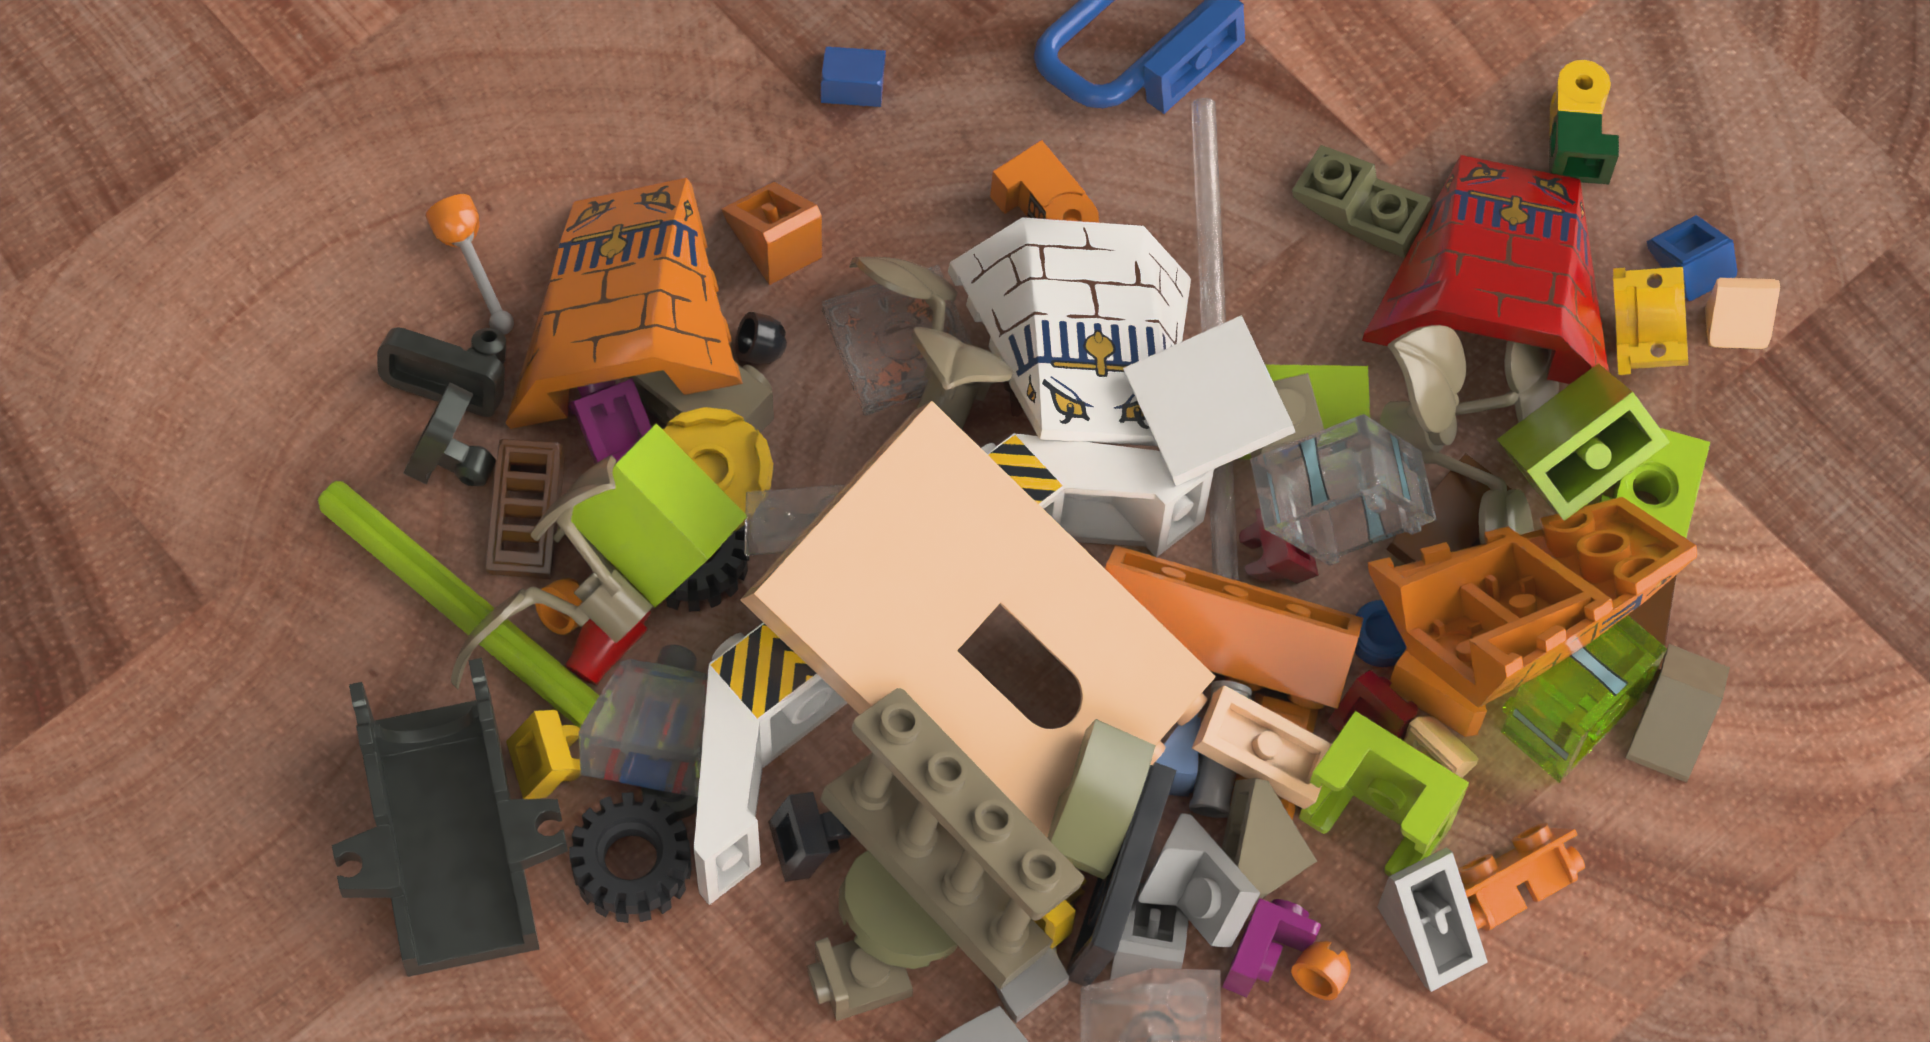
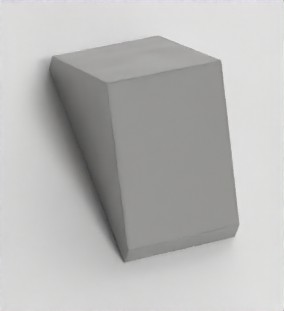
M1446 847L1388 877L1377 908L1420 980L1430 992L1488 962L1451 850Z
M1139 883L1117 953L1113 958L1110 980L1176 992L1185 954L1188 918L1175 905L1139 902L1137 897L1144 883Z

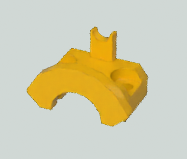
M1683 267L1628 271L1625 268H1613L1618 375L1631 374V369L1689 365ZM1653 279L1661 281V285L1657 288L1650 287L1648 283ZM1656 348L1665 350V354L1661 357H1655L1651 352Z

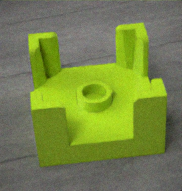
M1355 711L1313 771L1310 783L1318 788L1321 787V790L1314 804L1306 809H1301L1299 819L1320 833H1328L1353 796L1357 797L1401 825L1400 830L1405 837L1384 868L1385 874L1391 876L1434 854L1453 824L1469 782Z

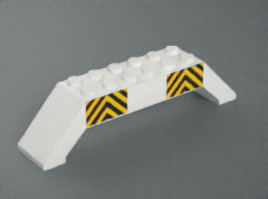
M1016 433L1012 434L998 446L994 443H989L981 448L1077 542L1145 546L1155 557H1158L1204 521L1214 469L1176 486L1161 452L1157 450L1082 441L1039 439L1038 436ZM764 623L746 636L738 633L728 638L717 648L712 657L713 661L709 663L694 840L699 894L709 905L761 865L756 811L762 768L847 704L834 689Z

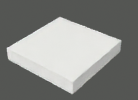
M1242 315L1123 368L1176 486L1296 433Z

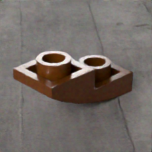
M1466 453L1459 460L1492 474ZM1450 470L1400 530L1386 550L1404 564L1422 560L1421 548L1445 542L1449 545L1451 552L1470 548L1480 536L1479 508L1482 496L1491 489L1483 483Z

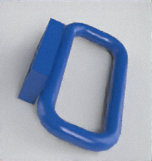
M1079 0L1040 36L1036 43L1034 60L1038 72L1048 83L1073 101L1086 107L1104 109L1118 106L1144 87L1146 102L1165 114L1245 42L1244 4L1239 0H1204L1118 78L1110 83L1100 85L1087 81L1063 64L1058 58V52L1115 0Z

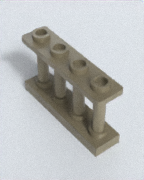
M897 688L855 718L852 731L872 753L825 786L820 800L1001 990L1045 955L1053 942L1033 920H1040L1078 890L1084 877L904 689Z

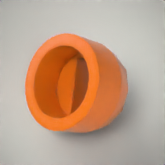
M565 578L556 580L541 589L576 606L582 603L574 594V591L579 587V583L575 579ZM535 603L540 620L552 632L564 635L579 627L570 616L544 604Z
M1330 941L1314 942L1307 947L1291 969L1293 978L1301 988L1323 1000L1336 999L1347 983L1351 973V964L1347 952L1343 949L1337 955L1334 951L1330 950L1332 944Z

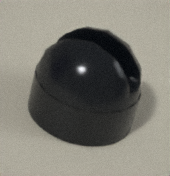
M756 312L745 314L739 324L735 339V351L738 359L755 364H770L781 358L787 347L786 331L781 322L765 314Z

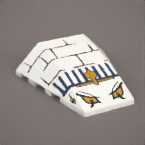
M1022 217L950 262L948 273L955 286L963 285L967 292L966 306L975 322L983 321L991 336L989 342L991 352L1012 368L1013 375L1009 384L1039 439L1158 446L1123 368L1182 342L1191 278L1144 226Z

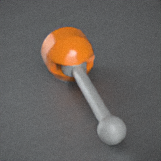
M457 194L444 198L431 206L426 212L425 216L435 237L445 245L461 248L490 311V328L497 329L504 335L508 334L513 329L514 319L509 312L502 310L471 243L476 238L480 228L479 214L472 198L467 194Z

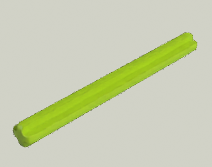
M343 481L332 482L320 494L317 501L324 515L467 635H470L474 628L495 609ZM504 620L479 643L480 646L573 724L580 727L589 737H599L615 718L613 706L510 620Z

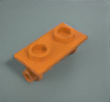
M1547 823L1538 824L1516 835L1511 840L1515 848L1494 859L1492 854H1487L1466 863L1458 869L1477 930L1482 928L1485 931H1490L1497 925L1527 909L1517 888L1523 882L1533 901L1539 902L1578 880L1577 873L1585 869L1584 861L1580 853L1573 846L1565 848L1563 844L1578 835L1575 829L1549 828Z

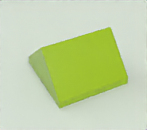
M655 424L615 463L612 473L616 488L601 492L575 505L571 521L593 547L656 608L700 568L748 516Z

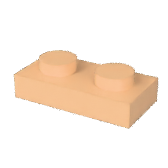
M1222 686L1212 695L1192 749L1247 779L1257 778L1269 781L1277 795L1306 809L1316 802L1321 787L1318 788L1310 783L1312 773L1332 744L1236 691Z

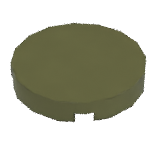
M868 850L855 859L839 888L838 911L844 926L848 921L850 928L856 934L854 941L864 952L888 965L917 969L927 967L931 961L939 960L944 957V960L956 950L958 945Z

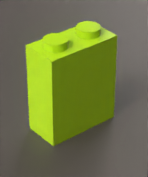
M1599 363L1497 439L1532 488L1564 521L1670 443L1634 392Z

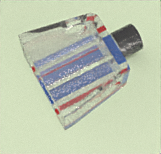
M671 644L661 648L656 663L630 658L619 663L580 728L581 775L698 797L708 674L694 671L697 658L691 650L680 645Z

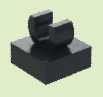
M813 792L788 795L768 821L785 882L809 879L829 854L840 850L838 840L847 839L851 836V832L831 811L819 814Z

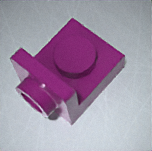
M633 378L620 383L611 380L577 387L581 398L568 403L571 415L575 414L595 464L609 455H612L617 462L652 428Z
M1259 898L1249 918L1222 988L1247 998L1256 979L1268 983L1273 974L1283 945L1272 940L1303 952L1314 943L1321 924L1309 919V913L1293 902L1283 899H1273L1272 902H1268Z

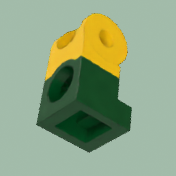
M1576 60L1566 64L1559 73L1556 91L1552 96L1550 104L1549 173L1577 178L1583 183L1609 185L1619 157V135L1602 134V112L1609 94L1611 82L1604 68L1595 62Z

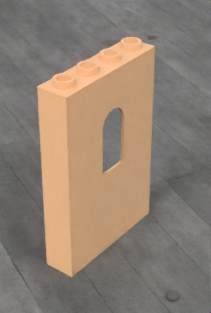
M933 401L914 410L740 599L859 714L865 712L895 689H904L1046 837H1048L1059 796L1070 785L1085 730L1095 719L1156 745L1150 764L1153 765L1166 748L1160 740L1175 723L1180 726L1185 725L1202 709L1207 702V697L1202 692L1216 677ZM998 604L1004 607L1077 680L1081 694L1079 709L1074 718L1063 727L1045 729L1033 724L957 651Z

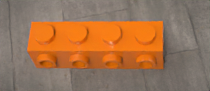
M1115 545L1106 563L1105 570L1209 671L1225 675L1226 681L1241 683L1251 688L1252 691L1261 690L1262 687L1286 693L1287 698L1291 702L1305 708L1322 709L1324 705L1338 709L1360 635L1363 617Z

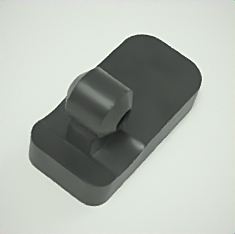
M392 328L377 351L378 374L385 383L394 388L437 402L440 401L449 383H452L473 393L466 411L483 417H491L504 397L505 367L503 364L506 359V337L501 331L494 328L480 329L472 336L471 348L465 351L460 346L405 328Z
M449 383L430 417L403 474L427 484L432 472L439 465L455 473L460 481L468 486H484L496 463L493 455L484 447L468 446L452 438L473 393Z

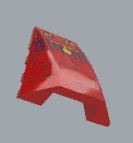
M1460 155L1365 330L1362 341L1388 346L1393 340L1413 329L1423 326L1441 325L1454 330L1551 349L1547 380L1571 384L1598 363L1609 372L1580 179Z

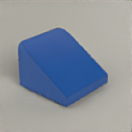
M826 46L821 76V103L881 107L886 50Z
M1697 215L1647 241L1648 250L1662 268L1683 267L1685 298L1689 301L1695 300L1713 290L1716 280L1720 277L1735 278L1738 271L1733 240Z

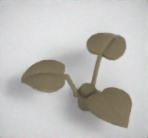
M852 258L849 268L858 267L875 282L891 291L908 297L923 299L932 309V329L915 327L911 334L915 345L928 363L923 374L928 378V382L917 409L933 401L962 430L974 400L984 401L989 387L994 382L1011 380L1013 375L1012 368L993 353L976 346H969L962 343L956 337L943 332L946 309L945 300L955 301L958 294L955 288L943 277L922 265L898 258Z
M1441 325L1423 326L1413 329L1389 343L1388 348L1393 353L1402 370L1410 401H1391L1385 405L1380 418V434L1386 449L1393 451L1389 435L1391 434L1398 439L1400 451H1420V462L1422 464H1437L1483 483L1491 489L1482 496L1479 508L1481 545L1485 544L1484 532L1507 526L1518 534L1534 531L1531 510L1527 498L1521 490L1510 489L1507 491L1506 483L1502 478L1439 453L1444 445H1450L1454 441L1457 432V415L1503 408L1515 404L1519 423L1558 394L1559 382L1547 380L1551 349L1508 341L1505 353V374L1511 390L1502 396L1459 403L1457 393L1465 381L1466 360L1461 341L1453 329Z
M612 455L599 461L583 473L573 483L567 493L549 507L531 533V537L538 541L556 521L559 527L552 539L558 543L566 534L594 571L574 591V594L582 603L576 606L536 587L519 590L491 611L474 628L464 642L457 656L451 676V683L457 689H459L465 666L475 647L504 620L535 603L544 604L570 616L580 627L591 619L615 643L621 640L652 608V605L616 569L614 570L612 565L578 531L571 521L575 505L601 492L616 488L612 473L616 459Z

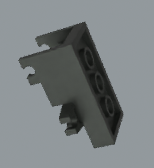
M482 658L468 660L476 700L375 721L363 683L349 684L352 705L357 720L356 728L359 745L363 754L373 816L377 827L332 845L337 867H341L348 861H358L362 864L360 872L353 877L337 876L339 890L342 898H391L401 958L408 977L539 950L525 869L568 852L564 829L552 836H545L538 832L539 826L544 821H562L558 799H511L494 708Z

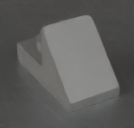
M1181 813L1137 900L1141 903L1175 905L1211 946L1232 947L1260 892L1191 814Z

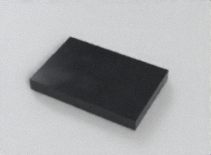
M1157 762L1150 765L1136 809L1110 873L1105 879L1097 877L1066 970L1069 975V981L1089 987L1116 955L1177 770Z

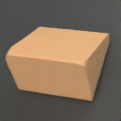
M1721 277L1717 279L1705 306L1707 343L1709 346L1714 348H1767L1772 337L1780 291L1779 280Z
M1433 716L1416 717L1409 723L1403 741L1456 775L1463 778L1477 765L1478 757L1437 718Z

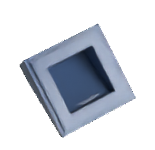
M1198 713L1185 725L1177 726L1165 742L1166 748L1156 760L1159 764L1177 770L1169 795L1189 797V793L1193 792L1198 771L1199 752L1193 750L1192 746L1200 728L1201 717H1198Z

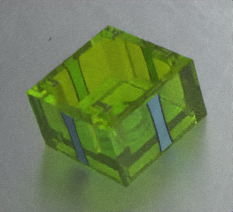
M1629 615L1625 616L1585 647L1536 678L1521 685L1516 697L1511 696L1503 705L1502 710L1507 715V719L1501 733L1560 783L1643 698L1667 648Z

